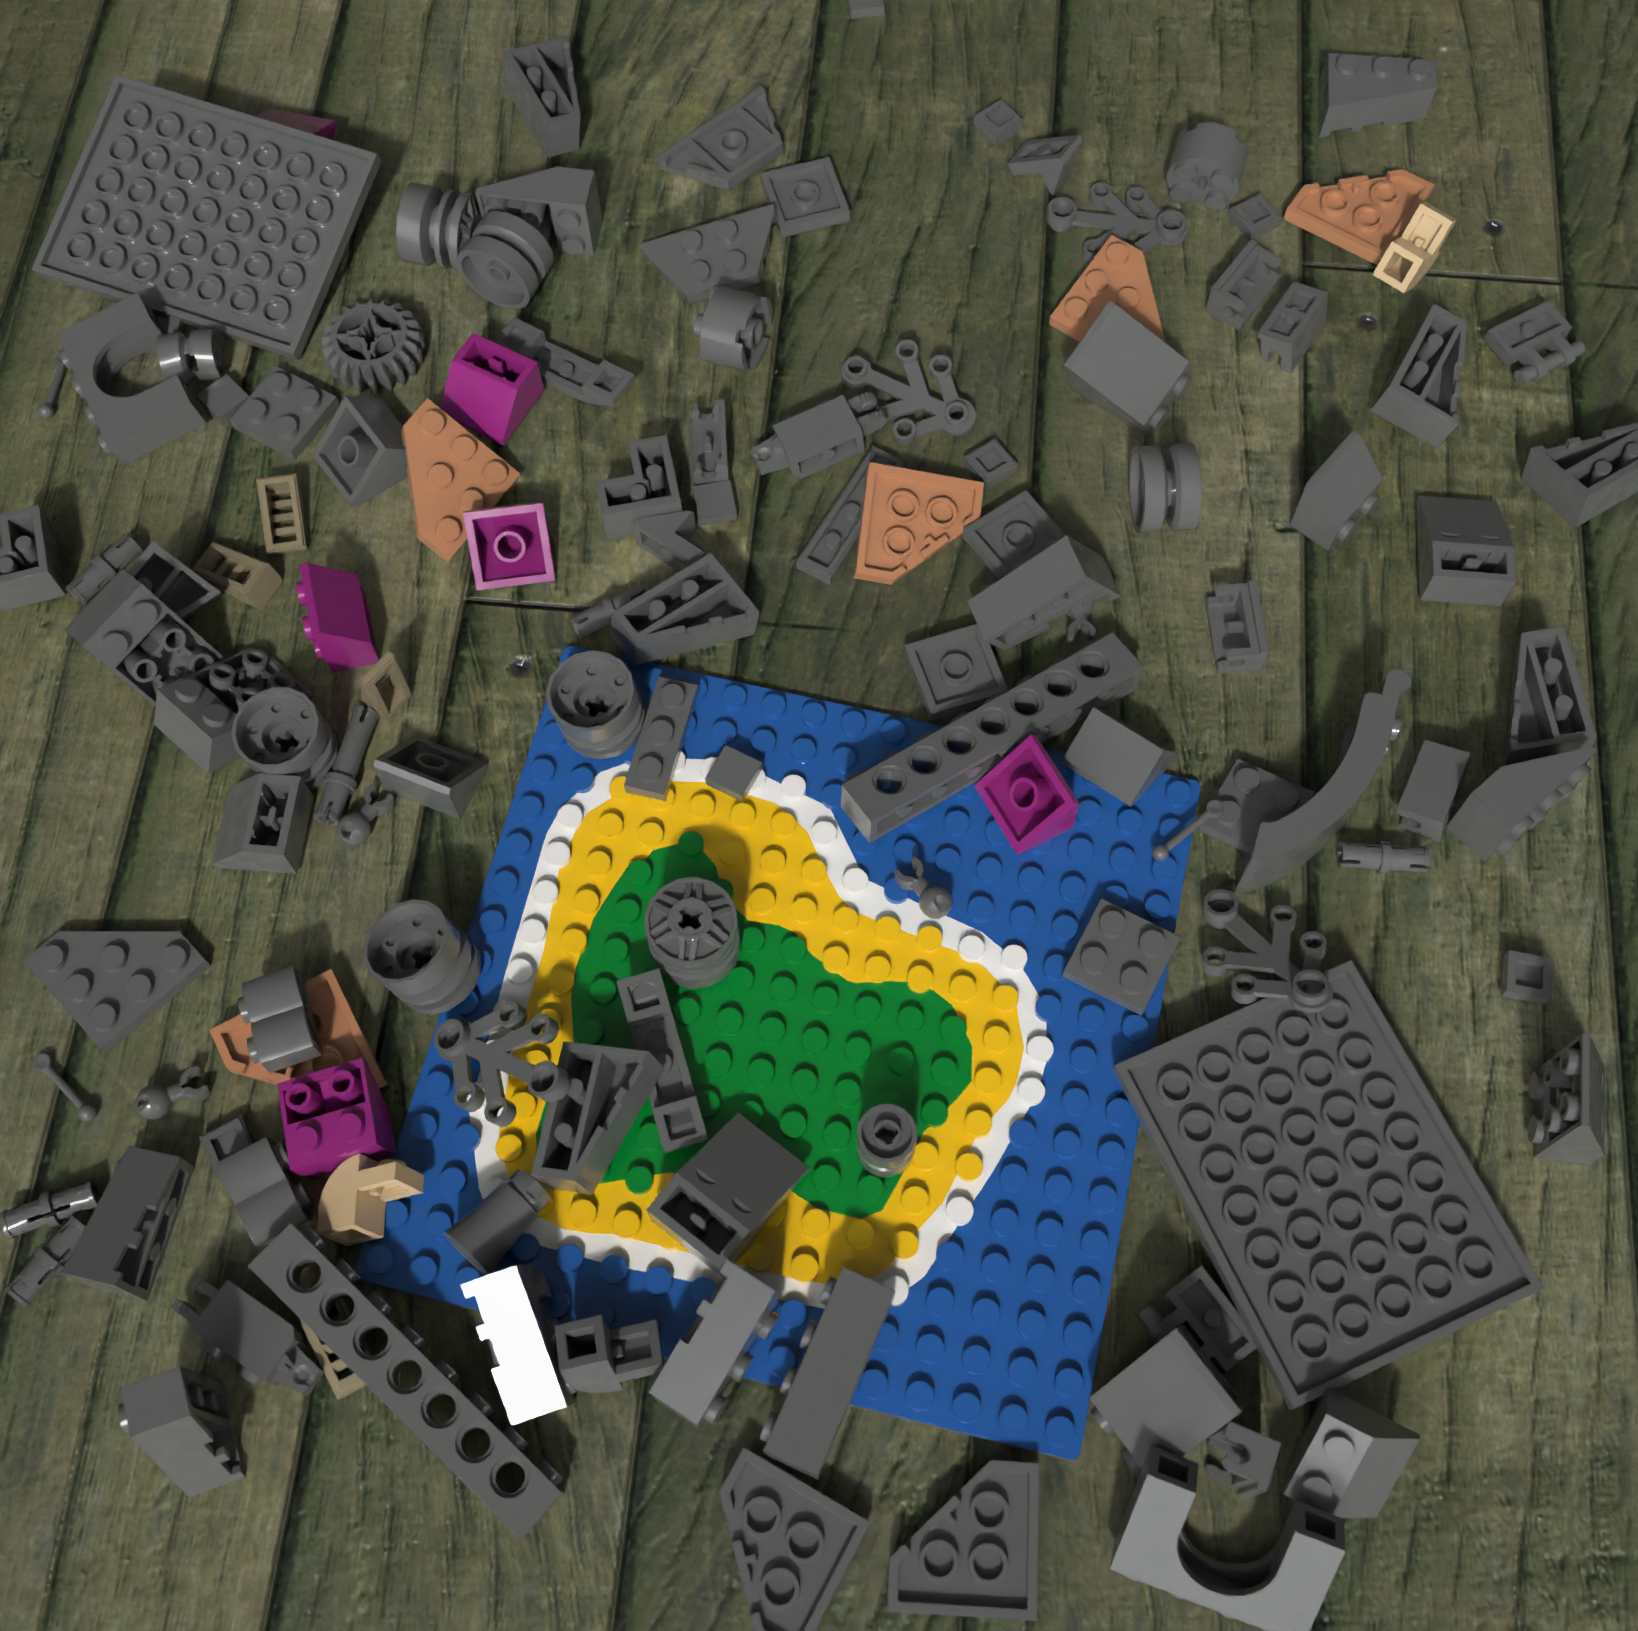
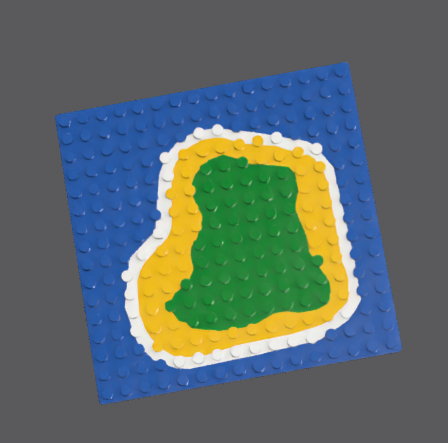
M573 646L566 647L562 652L559 664L576 653L591 650ZM615 656L624 662L632 674L644 703L645 715L647 714L658 676L698 685L699 694L666 801L625 792L624 783L637 742L632 748L617 757L602 760L584 757L571 749L563 737L557 722L548 708L546 699L467 934L474 941L481 954L479 978L476 986L463 1002L451 1010L440 1014L396 1145L397 1155L392 1157V1159L404 1161L407 1167L424 1175V1191L420 1194L386 1202L384 1237L363 1243L355 1266V1271L361 1276L359 1280L480 1311L475 1295L465 1298L460 1284L485 1275L478 1271L455 1249L444 1236L443 1231L467 1215L501 1182L506 1183L518 1169L525 1170L531 1175L548 1102L532 1095L528 1090L526 1082L501 1071L505 1098L516 1106V1116L510 1125L498 1127L486 1120L484 1115L487 1104L486 1097L483 1105L475 1112H468L456 1106L453 1100L456 1087L452 1063L439 1055L434 1044L437 1029L443 1022L449 1019L462 1018L473 1023L498 1010L503 1002L513 1000L527 1011V1019L524 1025L528 1024L532 1017L537 1014H545L558 1023V1035L551 1043L543 1045L534 1041L510 1053L535 1066L542 1061H551L558 1065L563 1041L636 1050L616 981L657 969L652 960L645 934L644 916L649 901L661 887L676 879L698 877L710 880L727 891L736 906L741 943L737 964L725 979L705 988L689 989L674 985L662 976L708 1141L737 1113H740L809 1167L807 1173L735 1263L776 1291L778 1308L775 1312L781 1316L768 1339L765 1341L759 1337L749 1354L755 1358L743 1378L779 1388L782 1387L790 1366L799 1368L807 1350L800 1348V1343L809 1322L812 1320L819 1323L826 1306L819 1303V1300L829 1277L832 1276L838 1279L844 1267L896 1290L895 1298L850 1406L1067 1461L1075 1460L1079 1456L1082 1446L1089 1398L1091 1396L1140 1122L1115 1076L1113 1068L1120 1062L1154 1048L1169 961L1142 1016L1062 977V974L1101 898L1173 934L1175 933L1192 833L1169 851L1168 857L1163 861L1154 859L1152 850L1158 844L1164 845L1195 820L1201 789L1200 784L1192 779L1162 773L1130 807L1063 765L1062 760L1066 752L1044 748L1080 803L1073 828L1022 854H1016L974 785L979 782L977 781L869 843L841 808L842 784L855 772L869 770L879 764L887 754L893 751L901 752L913 745L921 735L927 732L934 733L945 726L648 662L633 665L628 658ZM725 745L762 762L763 769L743 802L706 785L705 778ZM952 750L955 753H963L959 750ZM923 769L917 770L918 772H921V773H929V771H927V770H923ZM883 789V790H881V791L886 792V793H894V792H895L894 790H891V789ZM913 857L919 859L923 864L924 877L931 885H941L948 889L953 898L951 911L940 919H932L924 915L919 907L920 897L913 890L900 888L895 882V870H899L904 876H912L914 879H917L916 872L912 869L911 858ZM690 922L684 925V928L687 926H691L694 930L700 927L699 924L693 926L690 924ZM514 1011L510 1014L509 1020L513 1017ZM546 1024L541 1028L540 1034L545 1030ZM502 1026L479 1040L489 1044L512 1031ZM470 1057L473 1083L484 1090L480 1062ZM472 1092L468 1095L467 1101L471 1098ZM648 1096L593 1195L550 1189L537 1180L548 1192L551 1199L543 1209L536 1213L538 1218L522 1233L505 1254L494 1272L515 1265H536L537 1272L543 1271L549 1283L551 1298L547 1299L546 1303L550 1317H557L560 1324L602 1315L609 1330L657 1320L660 1327L664 1358L669 1359L679 1340L685 1338L698 1318L699 1314L696 1311L704 1298L710 1299L723 1278L654 1224L648 1215L647 1208L674 1175L708 1141L664 1153ZM880 1104H894L905 1109L912 1116L917 1127V1141L911 1164L901 1174L893 1177H878L869 1173L861 1165L857 1156V1126L860 1119L870 1108ZM503 1107L498 1111L497 1117L502 1113Z

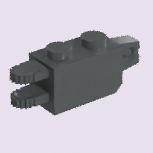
M866 392L848 400L845 399L844 395L834 399L823 400L816 407L797 415H789L781 422L772 425L775 435L751 449L754 462L760 474L764 475L789 468L792 476L803 479L864 452L863 437L882 429L887 423V418L883 411L876 410L871 414L864 415L866 412L872 411L877 405L878 401L874 394Z
M195 1274L190 1283L196 1291L204 1296H209L212 1299L200 1314L193 1305L177 1298L171 1309L193 1324L191 1329L203 1336L198 1345L221 1361L228 1354L240 1363L235 1372L257 1387L264 1380L275 1386L281 1383L308 1396L323 1376L324 1371L303 1351L307 1346L305 1332L228 1279L219 1289L200 1275Z

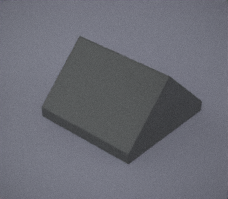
M1093 707L1063 757L1062 764L1131 807L1175 761L1178 753L1113 713Z
M413 735L375 758L373 767L386 791L461 819L486 772L488 763Z

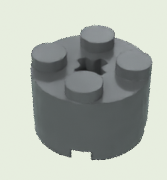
M1212 122L1198 123L1195 129L1186 132L1187 128H1185L1178 135L1166 177L1167 184L1171 189L1170 197L1179 203H1186L1190 200L1204 203L1209 209L1220 211L1225 209L1227 203L1234 199L1238 193L1249 148L1245 141L1242 145L1236 139L1238 133L1228 126Z
M713 285L709 293L704 314L699 313L694 323V335L700 337L701 360L741 371H748V369L754 371L761 363L769 342V338L763 337L765 324L772 326V306L769 298L729 287Z

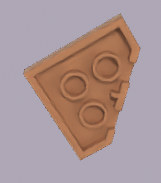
M1403 169L1388 171L1386 177L1369 179L1368 175L1339 179L1337 185L1319 187L1318 183L1308 184L1301 188L1288 206L1284 220L1378 266L1390 243L1402 236L1420 203L1428 200L1435 184Z
M1111 235L1051 314L1049 325L1080 342L1107 303L1111 301L1165 342L1143 251Z
M427 398L403 425L401 433L403 446H405L410 496L411 500L413 499L416 519L414 522L416 537L449 563L468 540L463 511L495 507L518 479L520 473Z
M869 462L866 469L853 578L892 585L963 534V528L980 519L984 482Z
M332 969L305 981L311 1003L312 1016L320 1039L322 1056L270 1073L260 1063L255 1064L249 1054L247 1038L253 1037L251 1022L245 1023L241 1014L209 1030L225 1067L232 1073L277 1085L280 1082L364 1058L371 1069L379 1089L388 1085L341 984Z

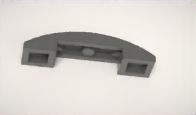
M515 317L493 340V342L538 362L542 383L565 395L587 403L614 406L636 379L633 373L606 360H603L598 366L548 342L543 330Z
M660 969L617 980V986L635 1049L649 1051L664 1067L663 1072L649 1094L664 1153L708 1141Z

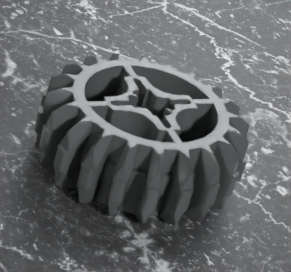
M370 297L368 303L361 304L356 300L355 307L349 309L342 306V315H331V325L324 326L325 337L321 339L324 362L329 367L336 381L341 380L347 389L354 386L361 394L369 387L376 395L379 387L385 386L391 392L393 383L399 382L405 385V375L415 376V366L422 364V353L425 352V343L422 337L421 326L417 323L411 311H405L400 302L392 305L387 298H384L380 303H376Z

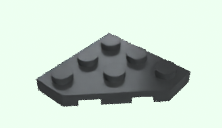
M58 931L23 960L96 1045L106 1054L211 966L180 931Z
M743 1447L719 1493L753 1631H815L871 1522Z
M990 1460L889 1558L887 1612L1037 1621L1039 1463Z

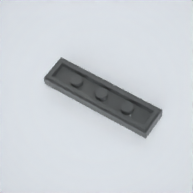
M872 446L796 560V568L831 585L857 545L866 469L869 462L907 468V461Z

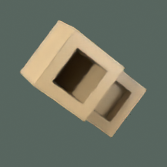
M1426 201L1420 203L1402 236L1390 243L1372 275L1402 293L1411 290L1427 273L1441 251L1439 249L1457 219Z
M360 1153L348 1158L335 1169L323 1189L319 1204L317 1233L345 1246L383 1238L386 1202L423 1193L424 1175L407 1167L406 1163L401 1160L387 1159L378 1163Z

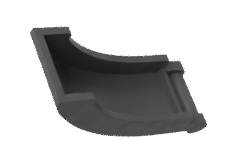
M1402 669L1391 670L1383 681L1380 694L1369 692L1364 695L1356 726H1348L1345 729L1333 774L1325 786L1308 802L1289 815L1271 823L1261 822L1252 855L1245 853L1243 856L1235 887L1236 892L1246 893L1257 890L1293 872L1316 855L1343 826L1377 772L1382 759L1386 755L1389 742L1395 741L1402 721V717L1396 716L1399 697L1406 694L1411 685V677L1406 671Z

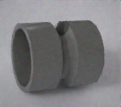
M214 328L192 331L189 337H186L182 332L158 336V359L165 380L176 374L183 383L191 382L194 376L204 381L220 379L225 375L224 352L220 337Z
M880 1104L870 1108L861 1117L857 1126V1156L861 1165L869 1173L878 1177H893L901 1174L911 1164L917 1141V1127L912 1116L905 1109L894 1104Z

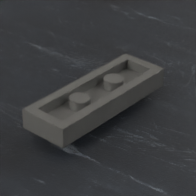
M658 676L624 783L626 793L666 801L699 694L698 685Z

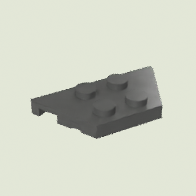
M762 86L758 87L656 156L657 166L661 170L729 191L783 154V144L779 131L775 128V119L772 110L769 109L765 89Z
M774 204L647 241L639 244V248L643 257L647 261L650 260L659 269L660 274L669 284H673L677 288L678 293L690 304L709 298L713 285L740 289L760 283L764 269L763 259L768 254L770 246L769 235L773 222L776 223L777 220Z

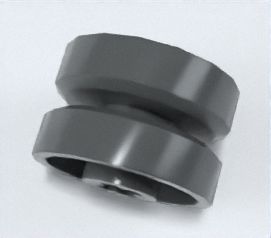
M500 211L484 214L475 228L472 238L467 240L456 259L459 273L477 294L498 306L516 310L526 307L538 288V283L543 280L554 262L551 247L535 227L515 215Z
M1190 442L1170 443L1164 456L1160 448L1155 444L1135 445L1131 452L1129 464V503L1135 531L1137 533L1159 532L1165 520L1173 531L1194 530L1198 525L1202 501L1201 469L1195 445Z

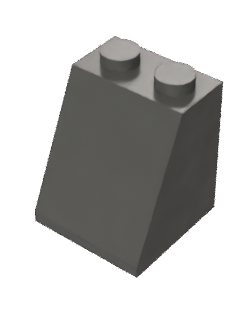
M1111 301L1107 303L1064 364L1074 392L1145 437L1149 435L1153 428L1158 430L1164 424L1170 413V410L1167 408L1176 396L1181 398L1186 393L1193 380L1190 377L1192 375L1190 362Z
M1184 1325L1175 1328L1089 1398L1095 1405L1090 1410L1092 1416L1107 1434H1110L1112 1431L1117 1434L1126 1446L1121 1450V1453L1137 1475L1141 1472L1151 1445L1183 1457L1241 1413L1245 1406L1243 1400Z

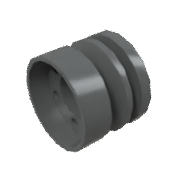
M410 183L403 193L397 214L396 239L400 257L405 262L425 266L433 265L437 260V264L442 269L454 268L455 271H458L456 259L467 240L472 238L475 228L482 219L476 193H460L458 190L451 189L443 194L442 190L437 186Z
M591 650L576 653L558 665L551 674L547 685V704L571 749L584 757L602 760L617 757L632 748L639 739L646 715L644 703L637 690L633 676L624 662L610 653Z
M272 687L254 694L242 704L233 720L231 736L235 750L257 774L301 776L310 791L323 784L325 774L331 772L341 746L337 732L323 717L317 707L304 693L290 687Z
M689 877L670 882L661 887L651 898L644 916L645 934L652 960L657 969H660L661 975L674 985L689 989L710 987L725 979L736 966L741 951L736 906L727 891L713 881ZM690 922L691 925L696 926L699 924L700 927L694 930L691 926L684 928V925Z
M412 899L394 905L382 913L369 929L364 942L363 961L369 973L382 985L391 990L405 1005L417 1013L435 1015L451 1010L463 1002L474 989L481 972V954L474 941L458 928L439 907L429 901Z

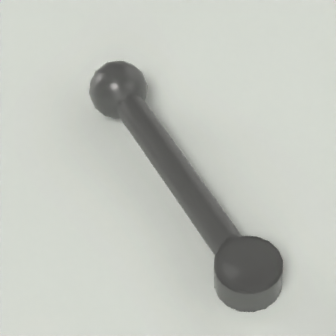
M59 354L56 357L58 368L45 403L41 404L38 408V413L43 418H50L54 414L52 405L67 368Z
M1219 800L1209 801L1204 813L1164 845L1158 844L1154 846L1152 850L1154 859L1158 861L1165 860L1172 848L1207 820L1221 817L1224 811L1222 802Z
M45 1053L37 1055L33 1060L34 1068L42 1073L46 1072L78 1108V1115L81 1120H93L97 1114L95 1106L86 1104L53 1067L54 1060Z

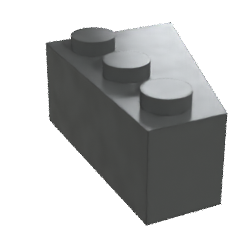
M1433 304L1414 328L1370 411L1433 447L1438 448L1458 426L1459 415L1456 414L1457 398L1461 394L1462 383H1459L1460 367L1464 363L1467 322L1440 306Z

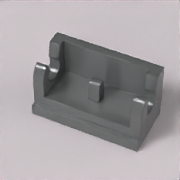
M1253 239L1247 243L1212 286L1205 310L1207 313L1239 331L1279 283L1280 279L1278 273L1273 269L1267 268L1263 263L1266 262L1271 267L1277 268L1281 263L1280 259L1273 253L1258 246V242Z
M1293 281L1258 331V338L1261 339V356L1265 362H1268L1271 358L1272 351L1276 352L1281 356L1280 365L1282 370L1289 373L1293 372L1326 323L1328 292Z
M725 399L714 400L712 413L710 414L700 413L698 403L691 407L692 422H688L691 491H693L692 486L729 480Z
M1257 581L1224 584L1215 587L1216 596L1208 597L1205 606L1216 673L1261 671L1269 653Z
M1424 739L1397 807L1396 814L1402 816L1399 823L1401 827L1431 837L1434 841H1441L1467 774L1471 753Z
M1230 1421L1209 1436L1207 1444L1218 1452L1223 1451L1227 1453L1221 1459V1464L1226 1471L1218 1469L1215 1465L1205 1466V1471L1210 1477L1238 1489V1495L1245 1498L1267 1492L1281 1442Z

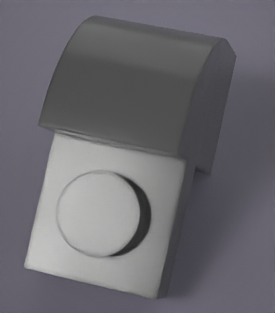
M598 1315L555 1326L559 1370L566 1383L573 1389L590 1393L623 1390V1381L660 1373L665 1365L660 1327L657 1320L609 1330L603 1316Z

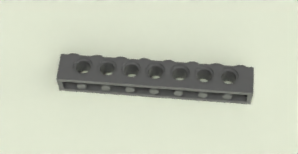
M1113 632L1099 640L1092 639L1080 651L1067 658L1060 657L1056 659L1048 669L1036 676L1028 675L1024 677L1014 688L1004 694L992 695L982 706L972 712L958 714L947 726L940 730L921 735L913 745L901 752L893 751L887 754L879 764L865 772L857 771L849 776L845 783L842 784L841 808L866 840L871 843L982 779L1030 735H1036L1040 743L1043 744L1086 719L1093 707L1103 709L1137 689L1143 665ZM986 731H992V732H995V733H997V734H990V733H987ZM952 750H959L963 753H955ZM923 769L929 771V773H921L917 770ZM883 789H891V790H894L895 792H894V793H886V792H883V791H881V790H883Z
M290 1223L248 1267L520 1540L524 1539L564 1495L565 1492L558 1486L563 1480L562 1475L544 1458L536 1464L523 1451L529 1443L510 1424L502 1430L489 1417L495 1409L476 1390L467 1396L455 1384L461 1375L441 1356L434 1363L421 1350L427 1344L425 1339L408 1323L400 1329L388 1317L394 1309L375 1290L367 1296L355 1284L361 1276L342 1258L334 1263L323 1252L328 1243L308 1225L301 1231ZM310 1264H318L321 1268L319 1282L311 1288L303 1289L299 1281L301 1271ZM343 1296H351L354 1301L352 1315L345 1321L336 1322L332 1315L334 1303ZM375 1329H384L388 1336L386 1348L378 1355H369L365 1349L366 1337ZM408 1362H417L422 1371L419 1383L411 1389H403L398 1382L399 1370ZM450 1395L456 1404L455 1414L448 1422L439 1424L432 1417V1405L438 1397ZM482 1428L490 1437V1447L483 1456L473 1458L466 1451L465 1440L471 1431ZM511 1462L518 1463L525 1472V1481L522 1487L513 1493L505 1491L499 1482L500 1471L506 1464Z

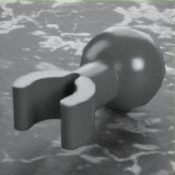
M1093 601L1083 606L1086 613L1074 618L1072 612L1066 613L1071 618V624L1068 626L1066 635L1068 646L1073 645L1077 630H1081V634L1088 641L1095 639V627L1087 621V616L1093 609Z
M371 784L364 792L365 804L357 813H348L340 819L337 826V833L340 839L352 846L365 842L371 832L370 823L377 815H385L393 810L395 806L393 795L388 794L384 800L376 801L373 804V800L378 796L376 785Z
M916 857L911 858L912 869L916 872L917 879H914L912 876H904L899 870L894 871L897 885L904 890H913L920 897L919 907L924 915L932 919H940L951 911L953 898L950 892L941 885H931L924 877L923 864Z
M199 1066L190 1067L185 1070L181 1075L180 1082L164 1088L156 1084L144 1087L136 1097L135 1105L137 1112L146 1119H161L168 1114L173 1103L185 1098L192 1101H201L208 1098L211 1094L208 1086L204 1085L198 1089L190 1088L193 1080L202 1077ZM140 1105H146L142 1110L139 1109Z

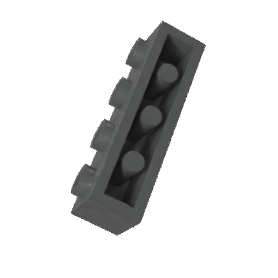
M844 1267L838 1279L832 1276L829 1277L819 1300V1303L826 1306L819 1323L812 1320L809 1322L800 1343V1348L807 1350L799 1368L790 1366L780 1389V1393L787 1396L779 1414L773 1411L770 1412L761 1432L760 1439L767 1442L764 1448L765 1455L819 1479L891 1308L896 1290Z

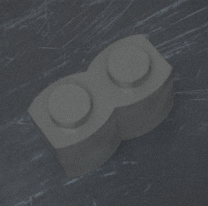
M294 966L242 983L243 997L238 998L237 1002L244 1022H251L253 1037L247 1038V1047L255 1064L260 1063L271 1073L322 1056L320 1039L312 1016L311 1003L305 981Z
M265 1137L215 1163L219 1175L255 1246H263L273 1241L290 1223L299 1227L312 1220L308 1209L314 1207V1202L303 1182L297 1185L294 1183L288 1170L290 1167L287 1147L282 1141L275 1144L272 1138Z

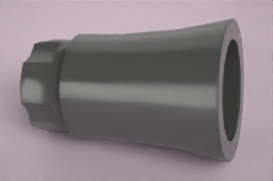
M518 1169L506 1183L501 1182L467 1215L443 1231V1234L469 1263L483 1275H489L495 1271L505 1254L522 1233L538 1218L536 1213L545 1207L551 1197L528 1172Z

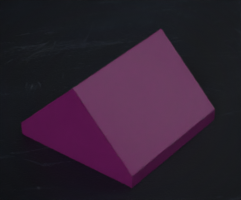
M543 501L463 511L476 590L556 580L551 529Z
M1030 735L974 785L1016 854H1022L1073 828L1080 803L1036 735Z

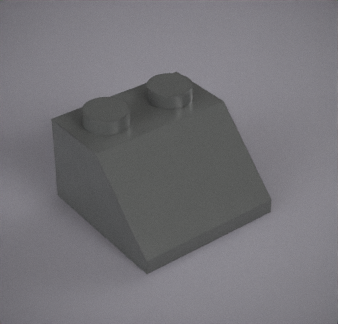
M345 396L312 453L314 459L350 507L362 505L404 480L407 475L408 464L401 433L403 426L382 399Z
M1353 430L1307 481L1290 526L1327 551L1339 539L1345 542L1357 527L1358 522L1355 520L1359 515L1363 514L1367 517L1380 500V496L1376 492L1383 478L1359 433Z
M1327 1388L1286 1465L1284 1495L1340 1518H1376L1419 1442L1420 1434Z

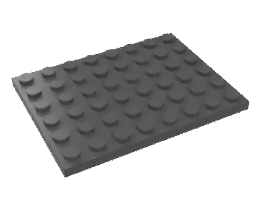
M116 74L31 270L40 277L117 302L138 292L154 314L174 317L182 320L187 325L203 330L214 328L218 335L299 361L382 160L377 153Z
M1352 960L1323 972L1333 987V999L1331 1004L1322 1011L1304 1012L1292 1006L1288 999L1264 998L1120 1062L1113 1068L1115 1076L1290 1411L1324 1395L1327 1388L1337 1389L1544 1289Z

